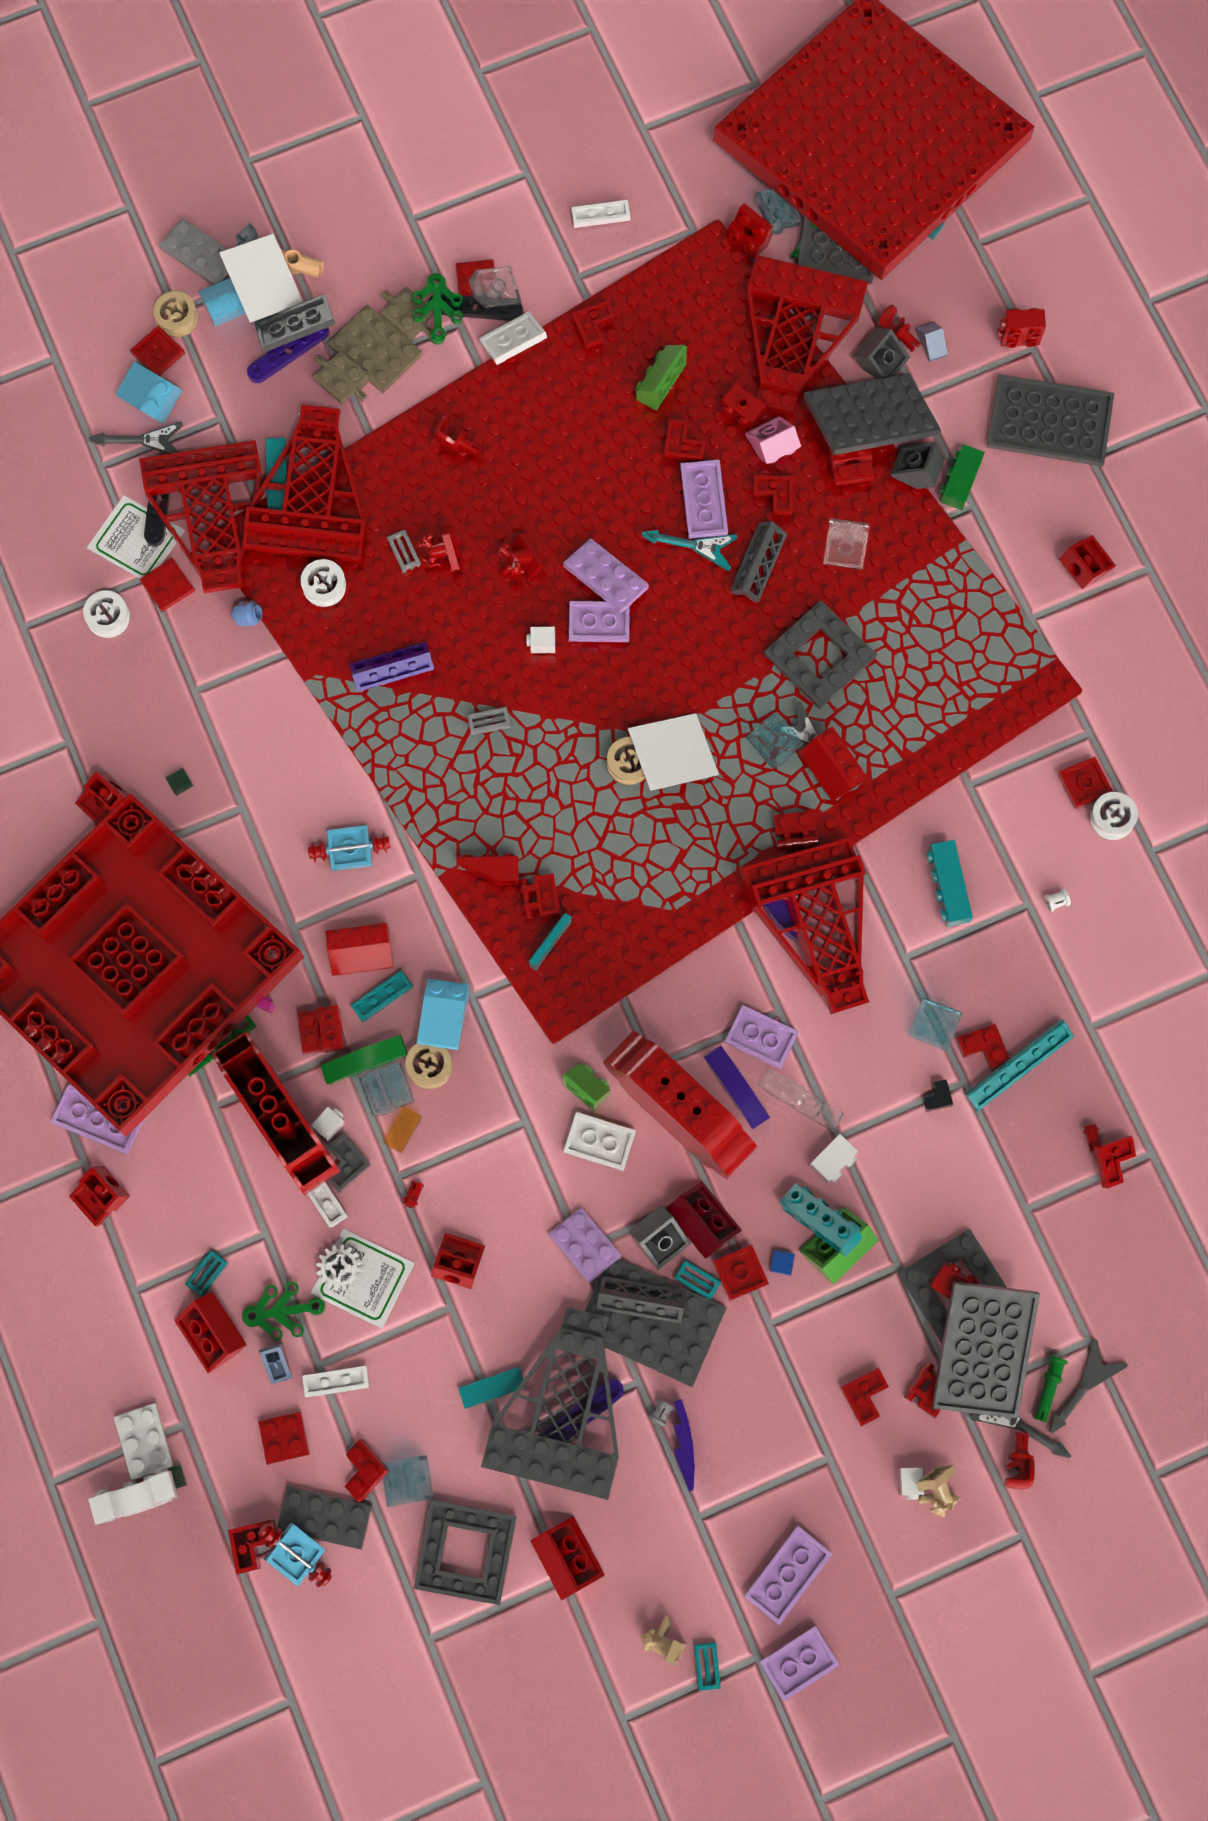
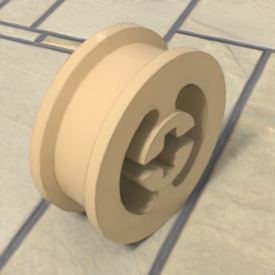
M180 291L167 292L160 296L154 304L153 315L157 325L170 337H183L195 329L198 323V312L194 301L186 293ZM184 309H188L187 316L184 313ZM165 313L167 314V317H168V319H166V320L163 319Z
M624 737L614 742L607 754V769L611 777L617 782L633 785L643 781L646 777L642 767L638 771L630 773L632 766L629 761L626 762L624 752H622L619 761L615 760L619 752L628 749L627 757L630 761L633 760L632 766L634 770L638 767L639 758L631 737Z
M415 1044L406 1056L405 1065L407 1073L413 1083L421 1088H438L445 1084L452 1074L453 1063L446 1048ZM426 1053L421 1056L423 1063L419 1062L422 1073L417 1074L414 1067L415 1062L421 1054ZM440 1055L444 1059L443 1069L437 1076L430 1078V1076L438 1072L436 1067H439L436 1056ZM432 1061L434 1066H429V1068H426V1065L424 1063L429 1064V1062Z

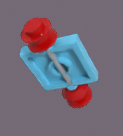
M367 825L327 830L328 846L326 847L322 841L319 846H315L311 842V847H308L309 859H313L314 862H316L317 858L325 861L327 854L330 855L332 871L372 866V847L376 854L379 853V850L383 849L387 853V849L391 848L389 836L385 837V833L380 838L374 834L371 842Z
M273 1522L266 1523L260 1528L258 1540L260 1542L266 1540V1547H272L264 1557L267 1563L297 1586L300 1585L308 1573V1580L310 1582L316 1580L317 1587L325 1586L332 1578L331 1568L324 1569L323 1562L315 1564L325 1549L297 1526L290 1523L283 1533L281 1528L274 1530L275 1524Z

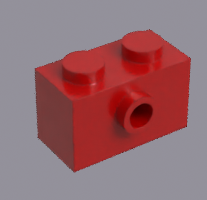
M736 383L721 400L720 409H722V412L728 417H733L741 427H747L749 430H752L766 413V405Z

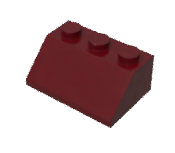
M703 1181L681 1194L666 1208L705 1259L742 1231Z

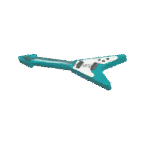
M658 530L642 532V537L654 544L658 541L692 548V550L727 571L731 569V566L720 553V549L737 540L736 534L692 541L659 534Z

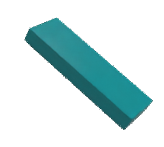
M565 913L531 957L529 965L532 969L537 970L572 923L571 916Z
M400 970L350 1006L361 1022L364 1023L414 987L402 970Z
M520 1367L460 1387L458 1390L464 1408L467 1409L515 1392L524 1379Z

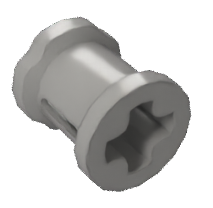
M658 1399V1405L653 1414L649 1415L648 1419L662 1427H666L665 1422L671 1411H674L675 1408Z

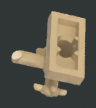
M954 1464L935 1467L916 1482L918 1491L932 1490V1494L921 1496L919 1499L920 1504L932 1503L933 1507L929 1511L931 1513L934 1512L936 1515H941V1517H945V1511L948 1509L953 1510L954 1505L961 1499L960 1496L953 1494V1489L948 1488L947 1484L948 1479L957 1473Z
M665 1616L659 1630L651 1629L649 1633L640 1634L644 1644L642 1648L645 1651H650L651 1649L665 1657L664 1661L672 1665H678L687 1644L679 1640L672 1641L665 1638L671 1625L669 1616Z

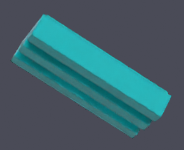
M210 1250L185 1285L199 1296H204L228 1265V1262ZM212 1257H214L215 1260L212 1262V1264L209 1266L206 1272L202 1275V1277L199 1279L196 1285H192L194 1280L201 1273V1271L204 1269L207 1263L211 1260ZM219 1262H221L220 1266L213 1273V1275L210 1277L207 1283L203 1286L201 1290H199L200 1286L203 1284V1282L206 1280L209 1274L213 1271L216 1265Z
M684 1260L674 1277L678 1282L709 1300L712 1299L721 1284V1281ZM685 1267L690 1268L691 1270L700 1274L704 1278L713 1282L715 1284L714 1287L710 1286L709 1284L705 1283L704 1281L700 1280L699 1278L684 1270ZM680 1275L687 1276L711 1292L709 1294L680 1277Z
M716 1642L694 1644L698 1690L721 1689ZM708 1648H712L715 1685H711ZM699 1649H703L707 1681L705 1686L702 1683Z

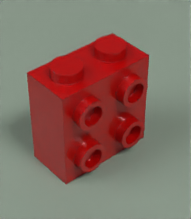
M1014 308L1006 310L1004 317L1000 319V327L997 329V338L1001 339V347H1035L1040 345L1046 329L1045 309L1030 308L1028 310H1019Z

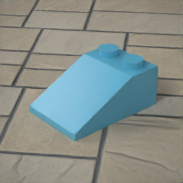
M134 361L115 395L164 424L183 390Z
M428 979L417 1044L454 1050L459 1049L469 1000V984Z

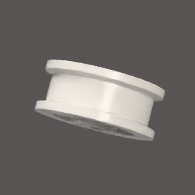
M320 559L311 562L303 570L301 586L308 601L316 606L328 607L342 599L346 591V580L339 565L330 560ZM317 574H319L320 580L323 583L320 584L319 578L316 576ZM314 577V585L310 586V582ZM337 580V585L333 589V582ZM327 582V585L331 592H328L327 586L324 583Z
M113 591L94 593L87 599L83 608V616L88 627L94 634L103 638H112L120 635L127 628L130 621V612L124 599ZM103 605L105 611L110 614L114 621L112 624L99 606Z
M1120 792L1103 794L1097 799L1090 812V823L1093 830L1099 836L1109 840H1118L1127 836L1138 818V810L1134 801L1129 796ZM1111 804L1109 808L1106 810L1102 820L1100 815V809L1106 805ZM1126 813L1127 824L1117 828Z

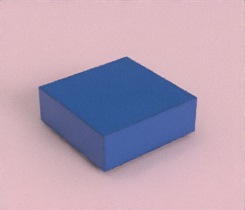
M774 1250L770 1272L791 1276L795 1254Z

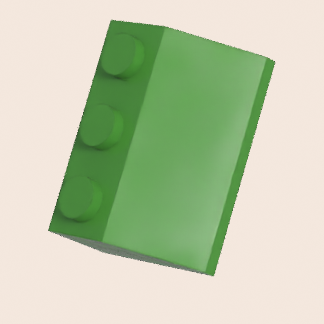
M666 345L663 351L660 350L658 352L655 364L649 366L645 374L646 378L643 382L640 381L635 389L639 402L657 411L686 366L687 346Z
M845 1207L839 1211L844 1216L843 1219L847 1222L851 1220L857 1224L863 1238L847 1257L843 1256L817 1235H814L799 1250L821 1275L833 1284L879 1241L869 1225Z

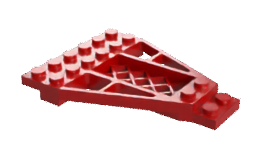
M756 255L746 296L759 375L760 389L757 399L766 405L767 410L793 416L797 399L804 391L805 386L856 322L858 323L868 281ZM752 297L778 303L775 318L770 320L755 316ZM793 309L796 315L789 319L785 312ZM811 313L815 320L807 323L804 316ZM781 315L785 321L778 324ZM824 315L850 321L839 336L820 331ZM800 319L804 326L795 329L792 323ZM756 324L771 328L764 355L760 354ZM817 324L816 330H815V333H814L810 327H812V326H814V325ZM788 325L792 332L784 336L780 329ZM807 330L810 337L802 340L799 333ZM777 332L780 338L773 341L775 333ZM795 336L799 343L791 346L787 340ZM822 339L833 342L816 365L810 367L817 340ZM812 341L811 348L809 350L806 344ZM783 342L787 349L779 353L775 346ZM802 347L806 353L798 357L794 350ZM772 348L775 355L769 358L770 351ZM791 353L794 360L786 363L783 356ZM808 358L806 366L804 367L801 361ZM779 359L783 366L775 368L771 363ZM798 364L801 371L797 373L792 372L790 367Z
M301 404L299 422L294 429L291 439L249 507L247 506L242 549L361 563L366 523L339 432L340 409ZM309 448L311 452L303 457L299 450ZM328 450L331 454L323 459L319 452ZM290 455L286 484L271 483L286 457ZM296 455H297V456L300 458V460L295 463V459H296ZM316 456L320 462L312 467L308 460ZM333 459V467L331 469L327 463ZM339 461H342L352 492L335 490ZM305 464L309 470L301 475L296 468ZM324 466L329 472L321 477L316 470ZM293 473L298 476L295 480H293ZM313 473L318 480L310 485L305 478ZM329 477H331L330 487L325 482ZM302 481L306 488L298 492L294 486ZM322 484L326 490L318 495L314 488ZM266 490L285 492L282 510L257 508L256 506ZM292 490L295 496L290 499V494ZM310 491L315 498L307 503L302 496ZM329 494L328 503L326 504L322 498ZM335 498L353 499L360 519L331 516L333 500ZM299 499L304 506L296 511L291 504ZM319 501L324 508L316 513L311 506ZM308 509L311 514L303 512Z
M256 440L140 458L139 462L146 498L201 578L204 594L242 588L241 569L246 550L242 549V544H239L234 512L245 510L252 501L233 504L231 502L229 485L231 483L256 479L253 499L259 491L263 475ZM212 486L221 488L217 495L209 491ZM193 489L202 491L197 498L189 494ZM180 492L184 505L182 513L164 515L152 497ZM224 492H226L227 502L220 498ZM205 495L213 498L209 505L201 502ZM187 498L193 501L192 505L189 508L187 504ZM216 502L224 505L220 513L212 509ZM197 505L205 509L200 516L192 512ZM228 509L231 520L224 516ZM209 512L216 516L212 523L204 519ZM190 516L197 519L193 525H191ZM220 519L228 523L223 530L215 526ZM186 520L192 549L191 553L169 522ZM200 523L208 526L203 534L196 530ZM231 527L233 529L234 537L227 534ZM212 530L220 534L215 541L207 537ZM193 533L200 537L196 543L194 542ZM223 537L231 541L227 548L218 544ZM204 540L211 544L207 551L199 547ZM215 547L221 550L212 552L215 549Z
M851 838L834 841L739 869L752 909L820 996L824 995L830 1015L869 1003L863 984V969L861 966L863 886L866 871L861 856H856ZM854 879L856 881L855 908L843 911L835 884ZM816 890L814 897L808 894V892ZM820 892L827 895L828 900L826 904L818 900ZM803 897L811 901L808 909L800 905ZM784 900L787 904L793 926L779 931L761 906ZM815 904L823 908L820 916L812 912ZM800 911H802L803 913H805L804 918H802V915H801V912H800ZM827 911L833 914V923L824 919ZM855 913L854 941L845 915ZM809 916L818 921L814 929L806 924ZM821 924L830 928L827 936L818 931ZM790 931L796 933L806 964L782 935L783 933ZM807 931L812 933L810 939L808 937ZM834 931L840 934L841 939L839 943L831 939ZM816 936L824 940L821 949L812 944ZM828 943L836 947L833 956L825 951ZM813 950L818 953L817 958H815ZM840 950L847 955L845 963L837 958ZM822 955L831 960L827 968L819 964ZM834 963L842 967L832 970Z

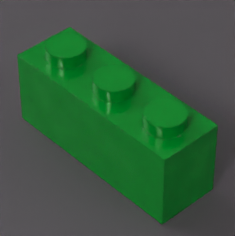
M964 444L960 451L956 450L953 461L956 463L954 468H949L946 476L949 481L947 484L943 483L939 494L942 495L941 503L963 511L983 460L984 451Z

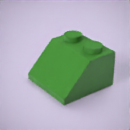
M578 1063L562 1077L563 1085L595 1112L611 1094L610 1085L603 1078L597 1079L593 1075L594 1071L588 1065L582 1066Z

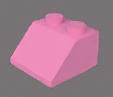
M780 416L745 433L759 459L766 464L774 463L778 458L790 455L801 447L795 426Z

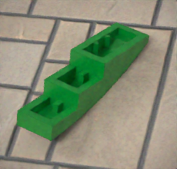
M398 1035L320 1065L326 1085H332L347 1077L352 1078L368 1070H375L406 1056L408 1053L402 1035Z

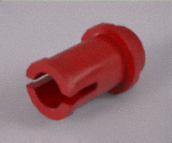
M1096 1124L1085 1126V1131H1083V1134H1086L1089 1151H1095L1094 1147L1101 1145L1098 1133L1100 1129L1097 1128Z
M414 1180L411 1181L406 1197L402 1199L404 1206L411 1209L418 1206L419 1203L417 1201L424 1187L422 1183H416Z

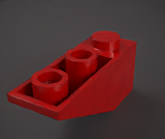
M506 853L502 856L483 854L482 857L464 854L461 857H457L459 867L497 885H519V858L514 856V854Z

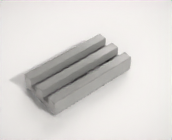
M405 530L387 537L403 573L407 572L406 570L414 569L415 566H421ZM401 536L404 537L406 544L413 556V562L410 561V558L403 546V543L400 539ZM394 539H396L402 551V554L407 562L406 565H404L398 553V550L393 542Z
M506 707L467 715L471 736L511 728ZM504 713V716L472 722V720ZM493 724V725H489V726L474 728V727H478V726Z

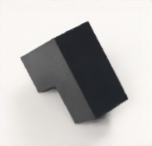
M947 1079L934 1082L932 1085L935 1095L923 1099L926 1112L953 1106Z

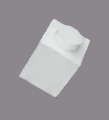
M531 627V634H527V646H531V653H555V627Z
M327 1107L311 1126L330 1142L346 1123L342 1119L344 1115L339 1110L334 1108L332 1111Z
M923 1468L898 1469L900 1496L905 1495L906 1500H918L919 1495H924V1490L918 1491L916 1482L923 1477Z

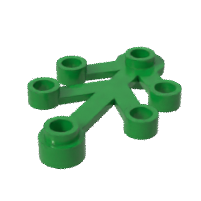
M434 273L428 277L425 288L413 293V303L420 305L423 303L424 298L433 292V298L421 309L414 310L413 319L416 322H422L424 317L433 310L434 329L431 331L430 340L433 344L441 345L446 338V332L442 328L441 310L451 318L454 324H460L463 319V314L460 311H454L441 299V293L450 300L451 305L454 307L461 305L462 296L458 293L454 294L446 287L445 278L440 274Z
M291 1281L286 1284L285 1292L273 1308L264 1310L270 1299L275 1298L278 1294V1289L274 1285H268L264 1290L265 1294L256 1306H248L243 1311L242 1320L249 1327L259 1326L270 1335L272 1340L279 1341L283 1337V1331L280 1328L272 1327L264 1320L274 1318L289 1329L294 1337L299 1338L304 1334L303 1326L295 1324L286 1316L306 1312L318 1316L325 1311L326 1305L322 1299L313 1298L306 1304L284 1307L291 1297L299 1291L298 1284ZM292 1284L296 1286L294 1292L289 1291V1286ZM274 1288L275 1293L271 1296L268 1295V1289ZM315 1302L320 1304L318 1310H313L312 1308ZM252 1312L256 1313L254 1320L249 1319V1314ZM296 1327L301 1328V1333L299 1335L294 1334V1329ZM275 1330H278L280 1332V1336L278 1338L273 1337V1332Z

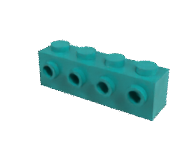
M955 840L931 844L928 851H926L928 863H931L933 868L931 871L932 882H936L937 885L935 895L937 902H940L942 907L940 910L941 921H945L946 927L970 923L973 915Z
M795 1183L779 1201L782 1209L843 1256L847 1257L863 1239L859 1232V1226L851 1220L847 1222L838 1210L834 1209L832 1211L822 1198L816 1199L807 1187L803 1186L801 1188Z

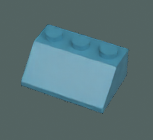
M231 278L199 291L215 327L246 314Z

